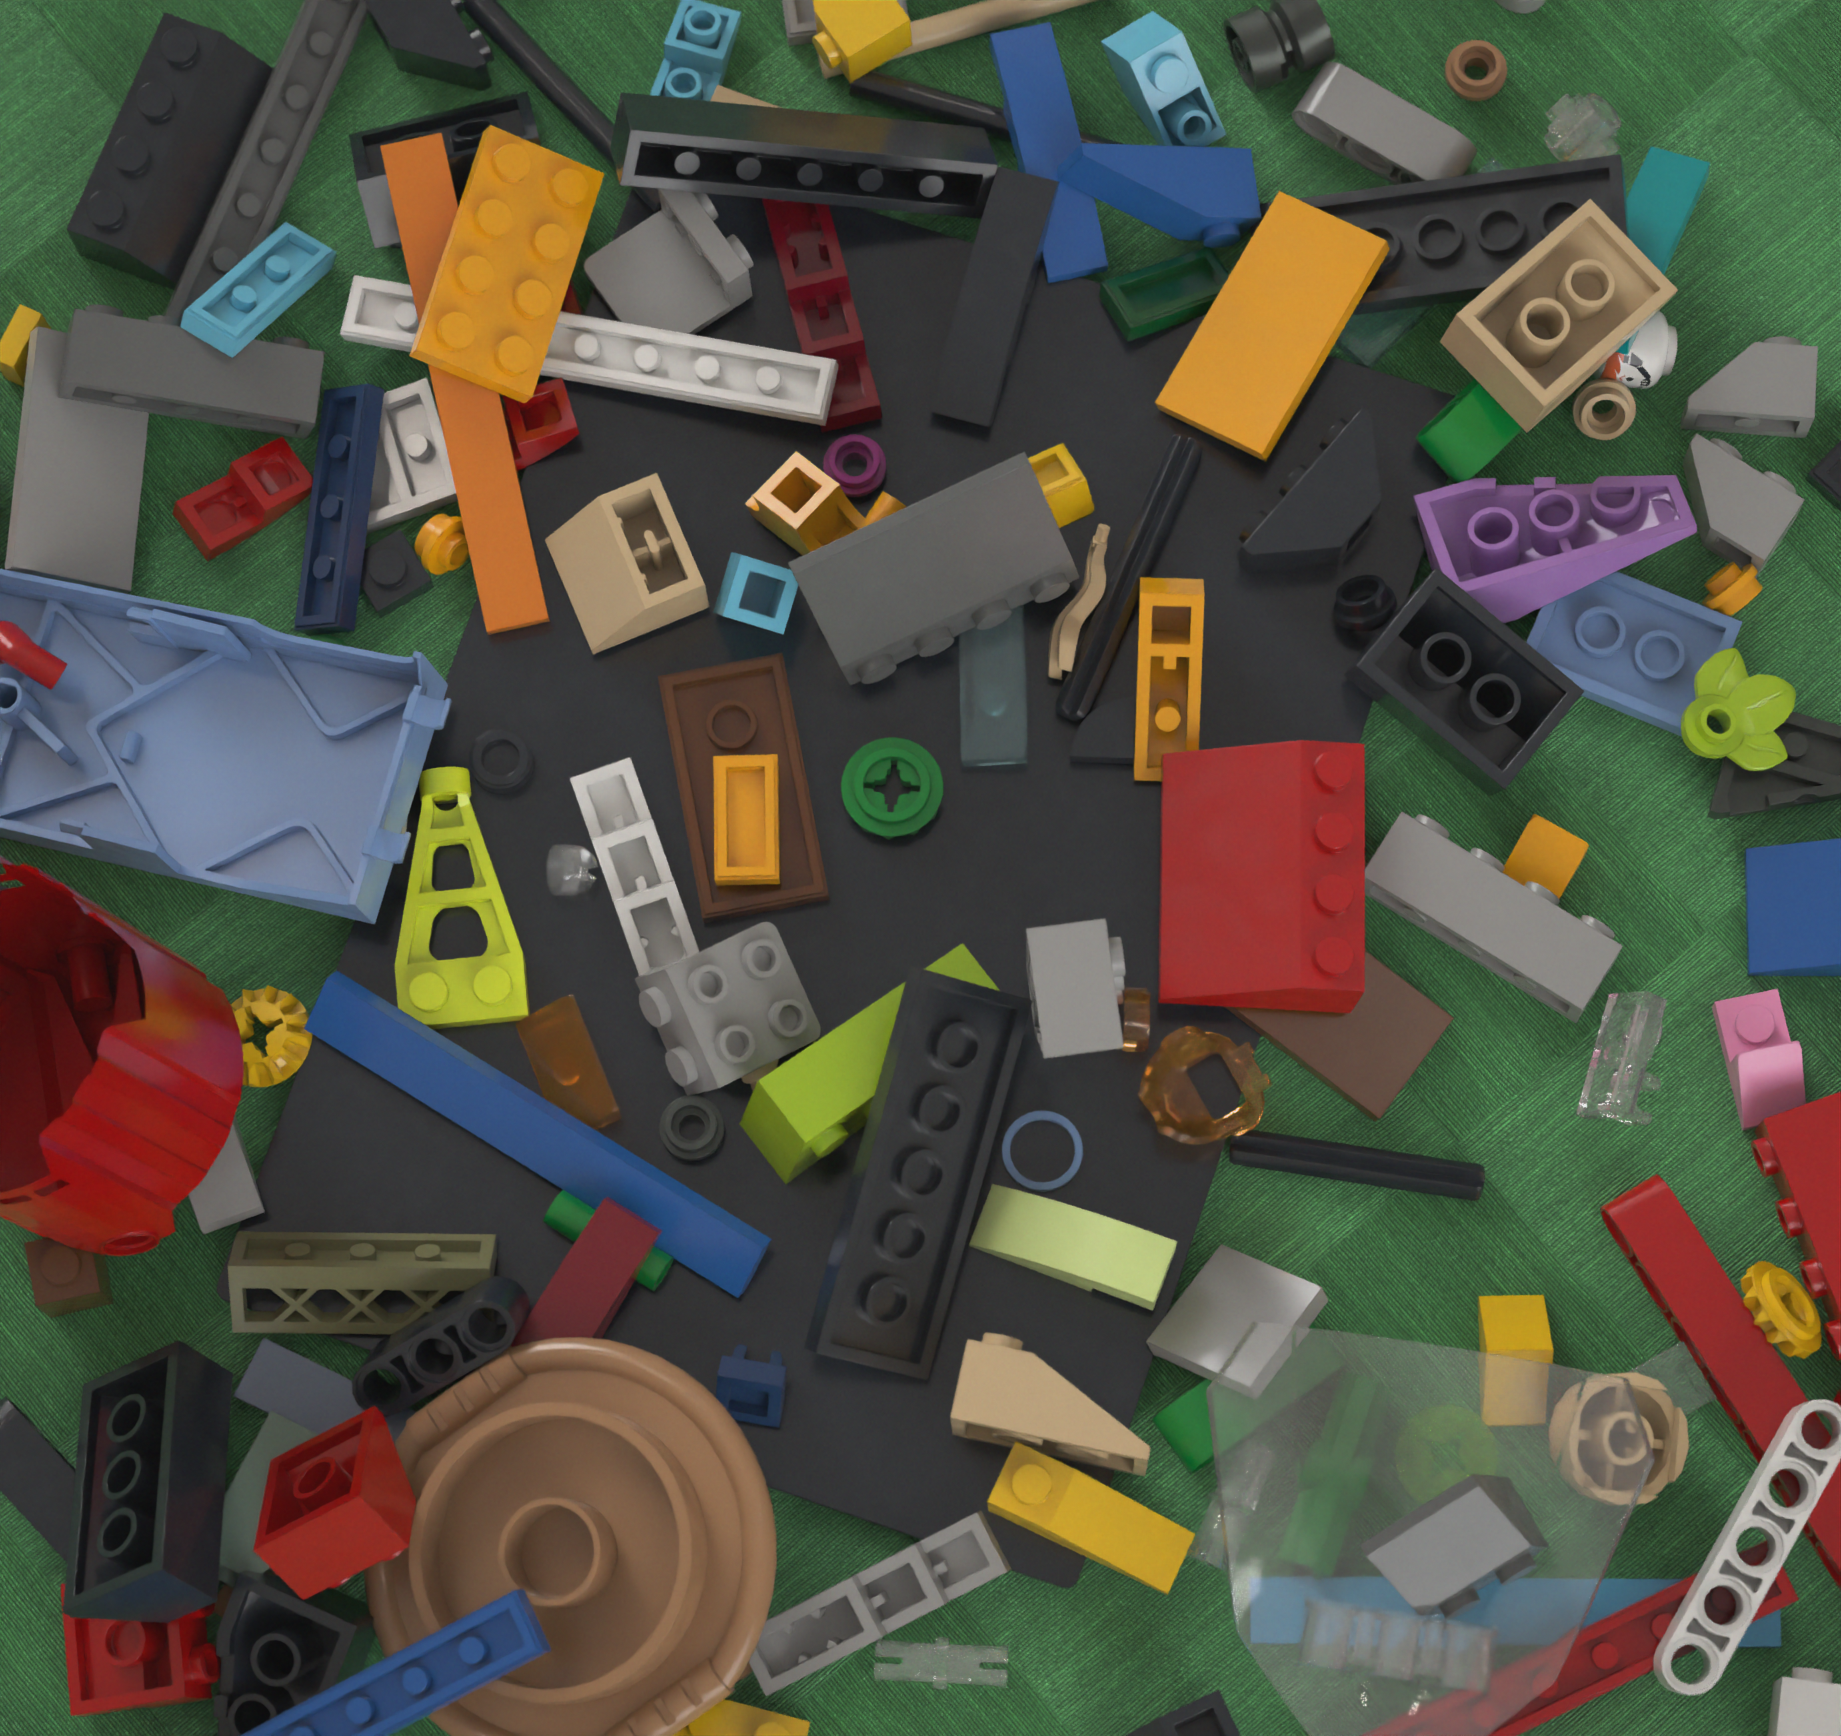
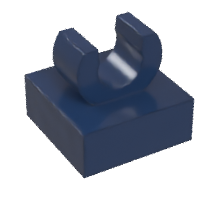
M738 1345L733 1351L732 1357L722 1355L717 1374L716 1399L726 1408L734 1420L779 1428L784 1408L787 1366H782L781 1352L773 1350L769 1363L747 1360V1346Z

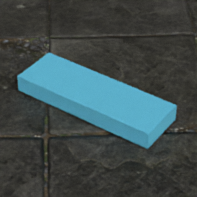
M285 222L185 309L180 327L233 358L333 268L337 252Z

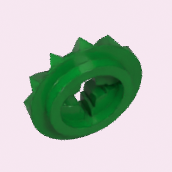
M882 738L866 744L849 760L842 776V798L846 812L864 832H872L890 840L896 836L915 835L920 828L935 818L943 797V778L936 760L919 744L903 738ZM892 765H897V775H900L901 785L911 787L912 791H910V794L899 795L897 805H894V811L888 812V804H885L884 794L874 792L872 788H875V785L886 784L888 775L891 774Z

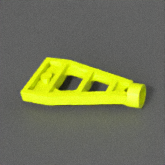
M438 767L424 770L419 778L420 800L422 801L395 959L398 1008L431 1029L530 1020L525 955L469 799L471 797L469 770L463 767ZM458 802L456 807L449 811L440 810L435 805ZM463 844L470 854L475 878L473 886L471 888L444 891L434 890L432 886L434 852L439 846ZM464 906L473 908L479 914L488 938V946L484 954L477 957L436 960L429 950L432 926L436 915L445 908Z

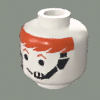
M1658 310L1639 329L1629 354L1625 355L1615 352L1593 373V376L1596 379H1614L1630 388L1647 389L1654 386L1661 375H1670L1677 353L1676 328L1669 326L1666 317Z

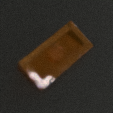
M573 993L557 999L515 1023L544 1098L594 1130L622 1119Z

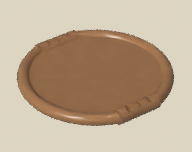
M585 1337L552 1338L529 1342L515 1347L509 1346L504 1352L478 1366L406 1420V1427L396 1440L395 1447L416 1499L409 1547L405 1548L392 1560L380 1561L363 1570L367 1604L370 1614L374 1617L373 1628L385 1658L516 1589L525 1590L551 1647V1651L428 1715V1718L450 1736H673L734 1692L733 1686L750 1660L767 1620L775 1583L777 1536L771 1498L757 1457L741 1428L726 1408L701 1383L674 1364L635 1346L611 1340Z

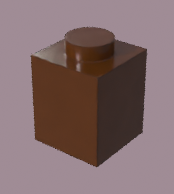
M49 1237L24 1243L35 1305L47 1316L52 1318L114 1304L105 1255L69 1247Z

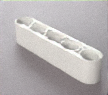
M1826 1399L1812 1400L1793 1407L1785 1416L1656 1648L1653 1658L1654 1673L1658 1681L1668 1690L1685 1695L1702 1694L1710 1690L1722 1675L1841 1460V1406ZM1811 1412L1823 1414L1832 1426L1831 1440L1821 1450L1809 1446L1802 1436L1801 1426L1803 1419ZM1781 1469L1791 1472L1800 1484L1799 1498L1794 1505L1788 1508L1779 1506L1772 1500L1769 1494L1771 1477ZM1750 1527L1759 1530L1768 1542L1766 1558L1754 1567L1747 1565L1740 1559L1736 1548L1738 1536ZM1716 1586L1728 1589L1736 1603L1734 1616L1729 1622L1722 1625L1713 1623L1704 1611L1705 1597ZM1688 1644L1694 1646L1700 1652L1704 1667L1697 1680L1685 1684L1674 1676L1671 1670V1660L1678 1648Z

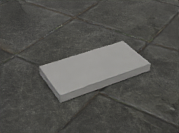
M38 326L30 332L5 570L127 594L131 591L149 413L58 398L67 333Z

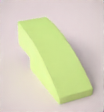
M995 1184L991 1186L969 1246L1090 1292L1094 1288L1152 1311L1177 1245L1175 1240L1059 1201Z

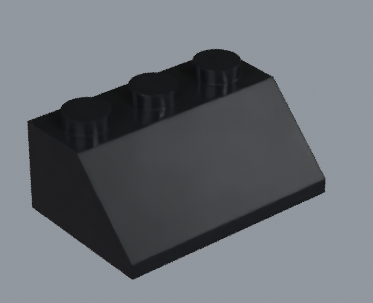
M528 91L349 134L356 181L375 248L387 245L391 248H402L380 146L442 133L459 207L482 134L490 125L541 146Z
M1437 568L1429 574L1382 626L1343 674L1488 796L1506 789L1584 692L1582 688Z

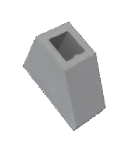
M1696 433L1689 444L1682 464L1702 546L1729 563L1734 561L1739 568L1752 563L1758 570L1755 576L1757 578L1795 521L1805 499L1796 495L1795 487L1784 477L1770 471H1765L1762 474L1744 463L1742 455L1727 442L1717 438H1711L1709 441Z

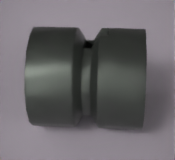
M1271 0L1270 8L1267 12L1255 6L1223 21L1224 34L1233 61L1243 81L1253 93L1286 80L1289 68L1291 67L1302 73L1335 58L1333 38L1317 0Z

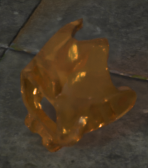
M1194 1026L1183 1027L1166 1036L1160 1048L1147 1064L1141 1079L1140 1091L1138 1092L1140 1100L1155 1119L1157 1131L1163 1136H1168L1182 1143L1205 1144L1220 1141L1230 1135L1241 1136L1254 1129L1264 1113L1265 1100L1263 1091L1271 1087L1273 1083L1267 1073L1263 1075L1253 1058L1255 1051L1250 1042H1246L1238 1047L1229 1038L1221 1034L1204 1032ZM1212 1054H1219L1223 1057L1246 1098L1243 1106L1220 1119L1211 1117L1187 1074L1189 1067Z

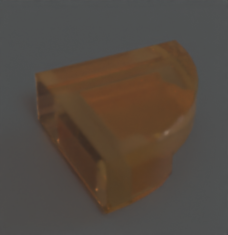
M1125 987L1123 1051L1145 1052V1048H1149L1150 992H1147V988Z

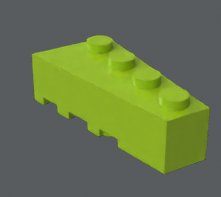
M963 943L925 968V970L999 990ZM906 982L758 1080L740 1121V1126L785 1184L789 1183L819 1159L834 1151L847 1138L866 1125Z

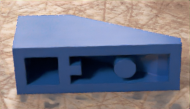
M1081 143L1057 167L1059 180L1178 240L1203 241L1205 246L1211 248L1230 246L1237 243L1241 236L1261 219L1251 148Z

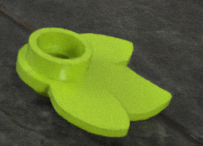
M1736 648L1724 649L1714 654L1695 674L1694 690L1696 699L1686 707L1681 717V734L1684 743L1693 753L1712 759L1727 756L1745 770L1764 771L1775 767L1788 758L1786 748L1774 730L1783 724L1792 713L1796 699L1795 688L1777 676L1758 674L1749 677L1742 656ZM1707 716L1714 717L1721 724L1722 734L1715 733L1708 727Z

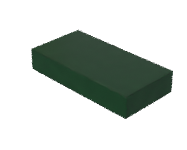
M1204 247L1101 282L1099 298L1126 340L1131 341L1206 315L1228 279L1229 274L1212 248Z

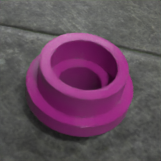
M857 434L847 435L836 440L828 448L824 457L823 468L825 474L840 484L845 496L861 497L875 491L884 480L886 458L881 447L871 438ZM853 459L861 460L867 465L865 472L859 476H850L845 473L843 468L848 461Z

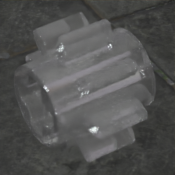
M1566 93L1545 113L1552 123L1547 127L1549 131L1545 134L1544 139L1550 151L1560 162L1614 155L1620 149L1619 145L1613 140L1618 135L1617 130L1621 127L1620 118L1612 106L1595 93H1588L1584 98L1579 93L1574 98Z

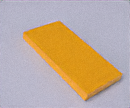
M1279 191L1155 401L1158 409L1266 461L1389 252L1390 247L1387 241Z

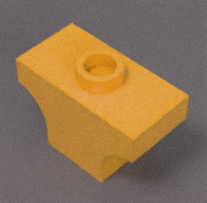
M797 451L745 503L752 517L802 556L871 524L850 503L840 484Z

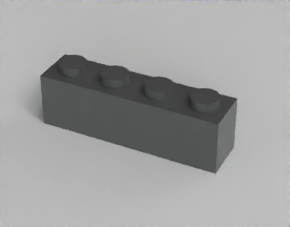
M88 305L85 310L74 309L68 325L58 398L307 439L316 423L325 352L309 349L310 345L306 341L292 337H277L272 342L253 339L231 358L180 327L182 320L175 317L156 315L149 317L148 321L123 317V312L120 309L107 305Z

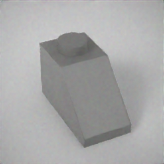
M1785 336L1771 337L1764 340V342H1754L1688 397L1681 416L1680 429L1806 438L1815 418L1818 346L1802 345L1800 340Z

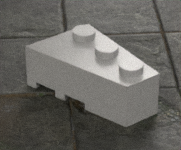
M1106 918L1026 929L1027 980L1030 1000H1033L1031 1009L1035 1036L1038 1044L1040 1043L1043 1057L1049 1058L1124 1048L1118 1004H1123L1124 955L1121 937L1108 938Z

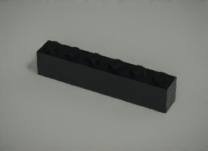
M623 92L620 94L610 146L619 184L624 186L982 219L998 167L986 131L980 127Z

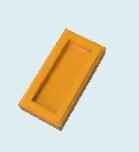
M778 755L713 756L714 872L716 886L780 884Z

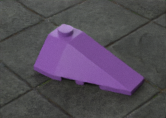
M1676 475L1600 476L1593 484H1556V477H1534L1533 485H1496V478H1473L1413 496L1431 571L1435 568L1439 569L1502 623L1523 617L1697 532V524Z

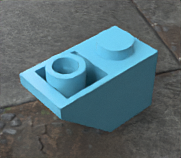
M1152 11L1101 41L1123 93L1158 145L1206 147L1226 135L1181 30Z

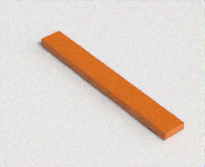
M442 133L380 146L419 325L458 210V202ZM428 364L486 632L490 635L549 622L500 393Z

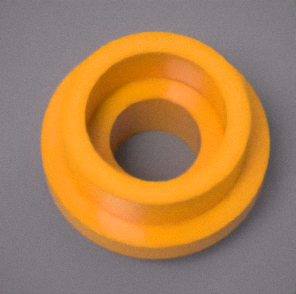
M444 513L435 515L425 523L416 538L415 553L421 557L423 567L432 574L440 575L449 570H455L463 565L470 555L460 516L450 517Z
M1734 561L1727 564L1704 584L1710 593L1704 598L1702 604L1729 617L1753 600L1763 589V586L1755 578L1758 570L1752 563L1742 568H1739Z

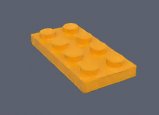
M490 125L482 134L409 356L524 404L533 397L605 173Z

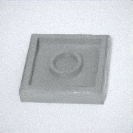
M1221 1244L1146 1342L1153 1355L1254 1399L1329 1300L1321 1286Z

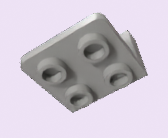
M658 189L662 209L589 256L584 263V269L587 278L619 322L694 335L752 297L748 269L753 266V261L741 241L734 234L725 238L713 221L718 218V213L706 193Z
M770 922L756 924L688 958L655 968L634 978L640 990L639 1004L647 1021L652 1026L657 1027L667 1050L665 1055L667 1068L673 1079L680 1086H683L687 1096L718 1089L815 1041L821 1032L820 1024L779 932Z

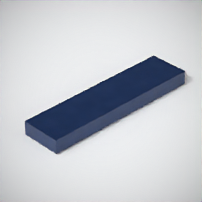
M372 384L324 390L294 631L308 636L353 632L355 629L384 389Z

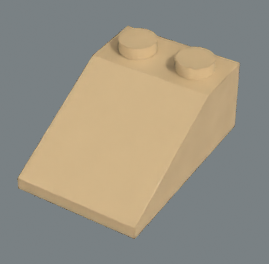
M1589 199L1458 312L1440 342L1527 433L1589 378L1677 293L1678 289L1609 217Z
M984 1333L982 1342L967 1339L950 1417L953 1435L1013 1448L1015 1441L1044 1455L1140 1476L1146 1475L1151 1447L1035 1354L1021 1351L1023 1344L1021 1340L994 1333Z

